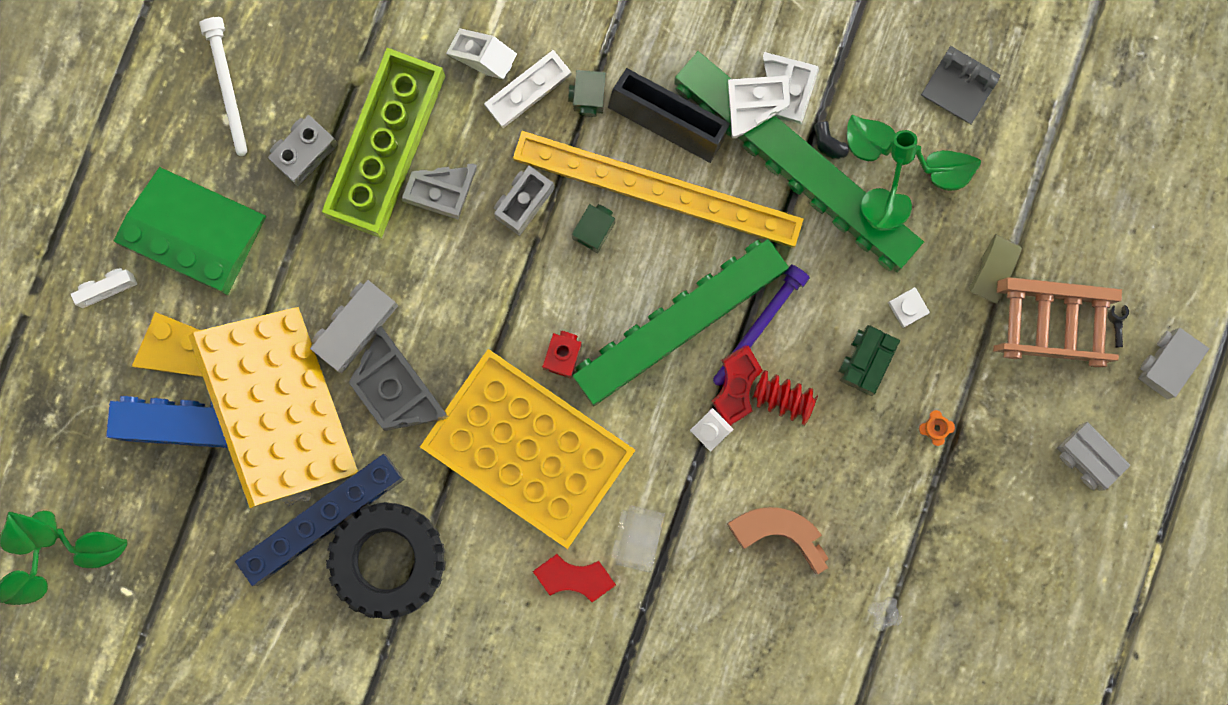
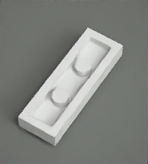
M552 50L485 102L484 106L499 125L504 128L569 78L572 73L555 51Z

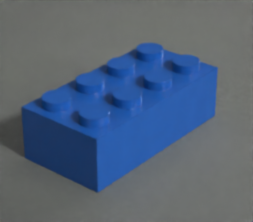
M120 396L119 401H110L107 438L129 442L228 448L212 402L210 407H205V404L199 403V401L180 400V405H175V402L168 399L150 398V403H145L146 400L138 399V397Z

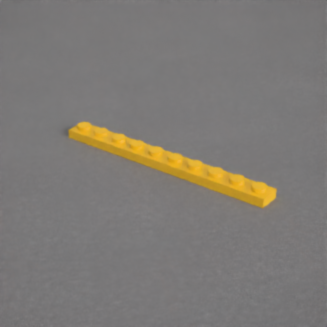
M525 131L521 132L513 156V161L765 240L769 239L772 242L791 248L796 246L804 220L791 214Z

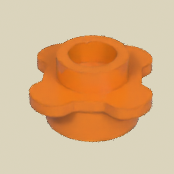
M938 410L932 411L927 422L919 426L920 434L927 435L932 439V443L935 446L943 445L945 437L955 430V424L943 417L942 413ZM936 425L940 427L939 431L934 429Z

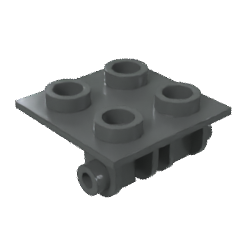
M950 46L921 96L972 125L1001 75Z

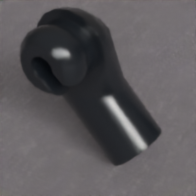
M823 121L814 124L819 151L832 159L845 158L849 153V147L845 142H840L831 137L829 122Z

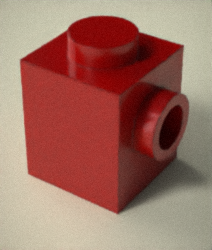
M561 331L560 335L553 333L542 366L543 370L572 379L582 347V342L577 341L578 336L566 331Z

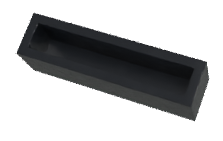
M628 68L625 69L614 86L608 108L709 163L712 162L723 144L731 124Z

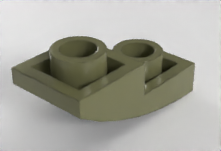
M995 234L981 258L983 264L971 283L969 290L997 304L1002 293H997V282L1011 277L1022 247Z

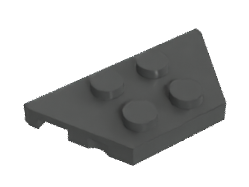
M382 326L377 328L373 343L369 350L366 349L361 358L359 368L354 371L348 383L384 431L444 420L449 417Z

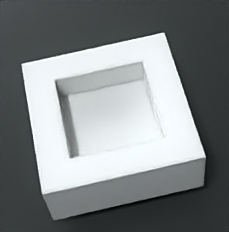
M915 287L888 302L902 328L930 313Z
M712 408L690 431L711 452L734 429Z

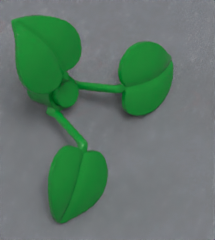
M851 115L848 122L847 143L854 156L864 161H875L881 154L888 156L891 153L892 158L897 163L891 191L889 192L883 188L872 189L864 195L861 202V211L864 218L873 228L878 230L898 228L911 215V199L907 195L896 194L902 165L912 162L915 159V155L924 172L931 174V182L936 187L948 191H955L965 187L979 169L981 160L968 154L942 150L931 153L925 161L921 153L922 147L917 145V136L912 131L901 130L895 133L889 125L883 122L863 119L855 115Z
M9 511L0 534V545L4 551L16 555L28 554L33 551L32 569L29 574L17 570L7 574L0 580V603L8 605L29 604L38 601L46 594L48 590L47 580L43 577L35 576L38 569L39 550L41 547L54 545L57 538H60L70 553H74V564L82 568H99L110 564L123 553L128 544L127 539H121L106 532H90L78 538L74 547L65 537L64 530L62 528L57 529L54 513L39 511L32 517Z

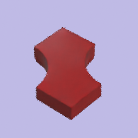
M748 345L741 347L721 360L725 370V380L720 393L711 400L717 413L730 426L753 412L749 401L750 388L753 381L763 372Z
M556 554L532 571L550 596L559 591L571 590L583 594L591 602H594L616 586L600 561L587 566H575L565 562Z

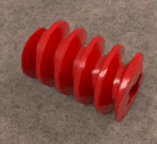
M764 370L759 378L752 400L754 397L757 398V408H761L765 402H768V412L770 413L778 406L780 417H783L787 411H790L791 421H794L798 415H801L802 425L805 426L812 414L818 395L813 398V388H808L802 394V384L797 383L791 389L790 379H786L779 385V375L777 374L769 381L768 371Z

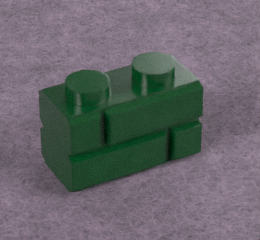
M867 325L864 331L858 329L851 343L856 348L851 358L845 356L838 372L843 374L840 381L867 395H875L900 340L870 325Z

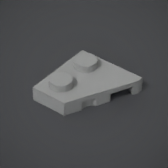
M467 164V167L455 169L442 167L434 171H412L402 196V202L459 220L477 170V165Z

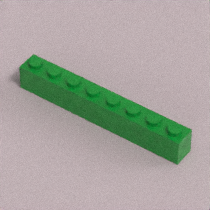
M759 239L744 249L747 254L738 260L735 256L730 258L720 266L722 268L720 273L714 277L711 273L707 274L696 283L698 288L690 294L685 290L673 298L674 305L664 310L661 307L648 316L650 322L641 328L636 324L623 334L626 338L617 345L612 341L600 349L601 356L591 361L588 358L575 367L577 373L573 375V378L593 407L783 275L789 267L770 240L767 239L763 243Z

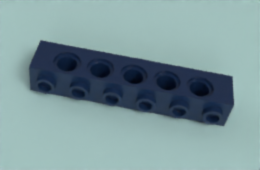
M382 454L245 553L235 563L252 586H259L335 531L338 526H341L346 521L345 518L348 515L359 511L361 507L372 504L405 479L388 455Z

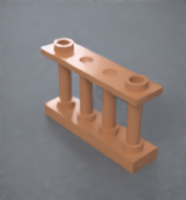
M1011 277L997 282V293L1007 294V298L1010 299L1008 341L1007 343L995 345L993 352L1004 353L1003 357L1009 359H1022V355L1089 361L1090 367H1107V363L1118 361V354L1105 353L1107 308H1110V304L1122 301V289ZM1025 296L1036 297L1035 301L1038 302L1036 346L1020 345L1022 300L1025 299ZM1054 299L1064 300V304L1067 305L1064 349L1048 347L1050 304L1054 302ZM1082 302L1092 303V307L1095 308L1092 352L1076 350L1078 312Z

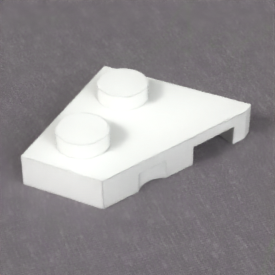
M764 52L763 59L766 76H788L790 106L775 116L802 124L819 67Z
M788 76L728 80L732 138H738L790 106Z

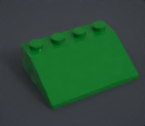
M159 167L126 214L113 242L228 296L266 215Z

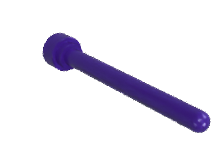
M793 264L789 266V269L784 273L785 278L783 281L785 283L733 352L745 345L751 348L793 290H798L799 287L803 288L810 277L803 270ZM724 366L720 368L713 378V382L717 386L724 384Z

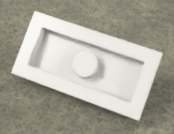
M121 268L112 270L105 274L106 278L96 283L95 281H88L77 287L78 291L71 293L75 305L81 308L88 307L137 285L133 273L128 270L122 271Z

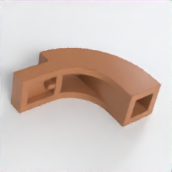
M772 507L759 508L746 512L727 523L742 549L747 548L765 536L780 535L795 543L815 574H820L828 569L825 561L829 560L826 553L819 544L814 546L812 543L822 536L821 533L806 518L793 511Z

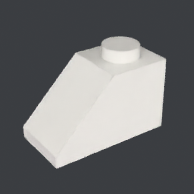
M459 28L446 52L450 57L485 75L504 79L510 71L517 53L494 36Z

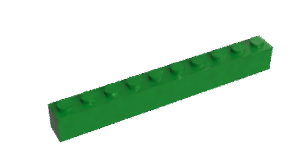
M697 51L675 76L674 84L677 86L675 90L686 100L693 99L699 107L731 123L728 80L731 78L701 52ZM774 116L738 137L744 143L742 146L749 154L754 157L759 155L765 160L766 168L776 176L781 174L789 181L787 185L799 195L804 193L811 199L810 205L821 214L826 212L834 219L832 223L843 233L850 232L857 238L855 243L864 251L869 252L871 250L879 257L877 261L886 270H894L898 273L924 243L920 237L904 224L892 230L873 228L864 218L861 211V202L866 192L778 117ZM730 124L729 129H728V132H727V135L732 138L731 124Z

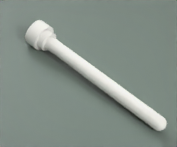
M207 18L199 22L201 32L206 37V40L210 41L236 154L245 156L247 154L246 141L221 40L224 37L223 32L225 31L223 18Z

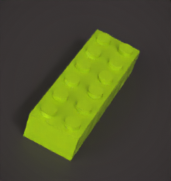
M388 47L386 48L324 204L322 213L327 219L382 239L445 79L442 67Z

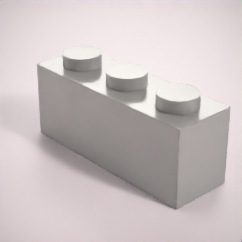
M369 280L364 284L360 282L350 293L352 299L345 307L342 305L338 307L331 316L333 322L326 330L320 329L311 341L313 346L310 349L341 374L375 335L377 328L382 326L398 307L394 300Z

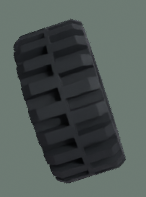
M387 502L366 505L361 507L359 511L351 513L345 518L346 521L334 531L335 537L332 542H329L327 549L330 553L329 560H326V567L330 570L331 577H329L331 586H334L338 592L336 595L341 601H345L350 609L365 614L366 617L392 619L418 610L434 596V592L441 584L443 571H445V549L437 529L433 527L430 520L408 506ZM381 532H393L404 537L411 545L415 556V565L411 576L404 584L394 589H379L372 586L364 579L359 569L358 558L363 544L370 537Z

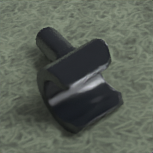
M1114 305L1108 312V319L1114 324L1115 348L1123 347V321L1129 315V309L1126 305L1122 307V317H1118L1115 314Z

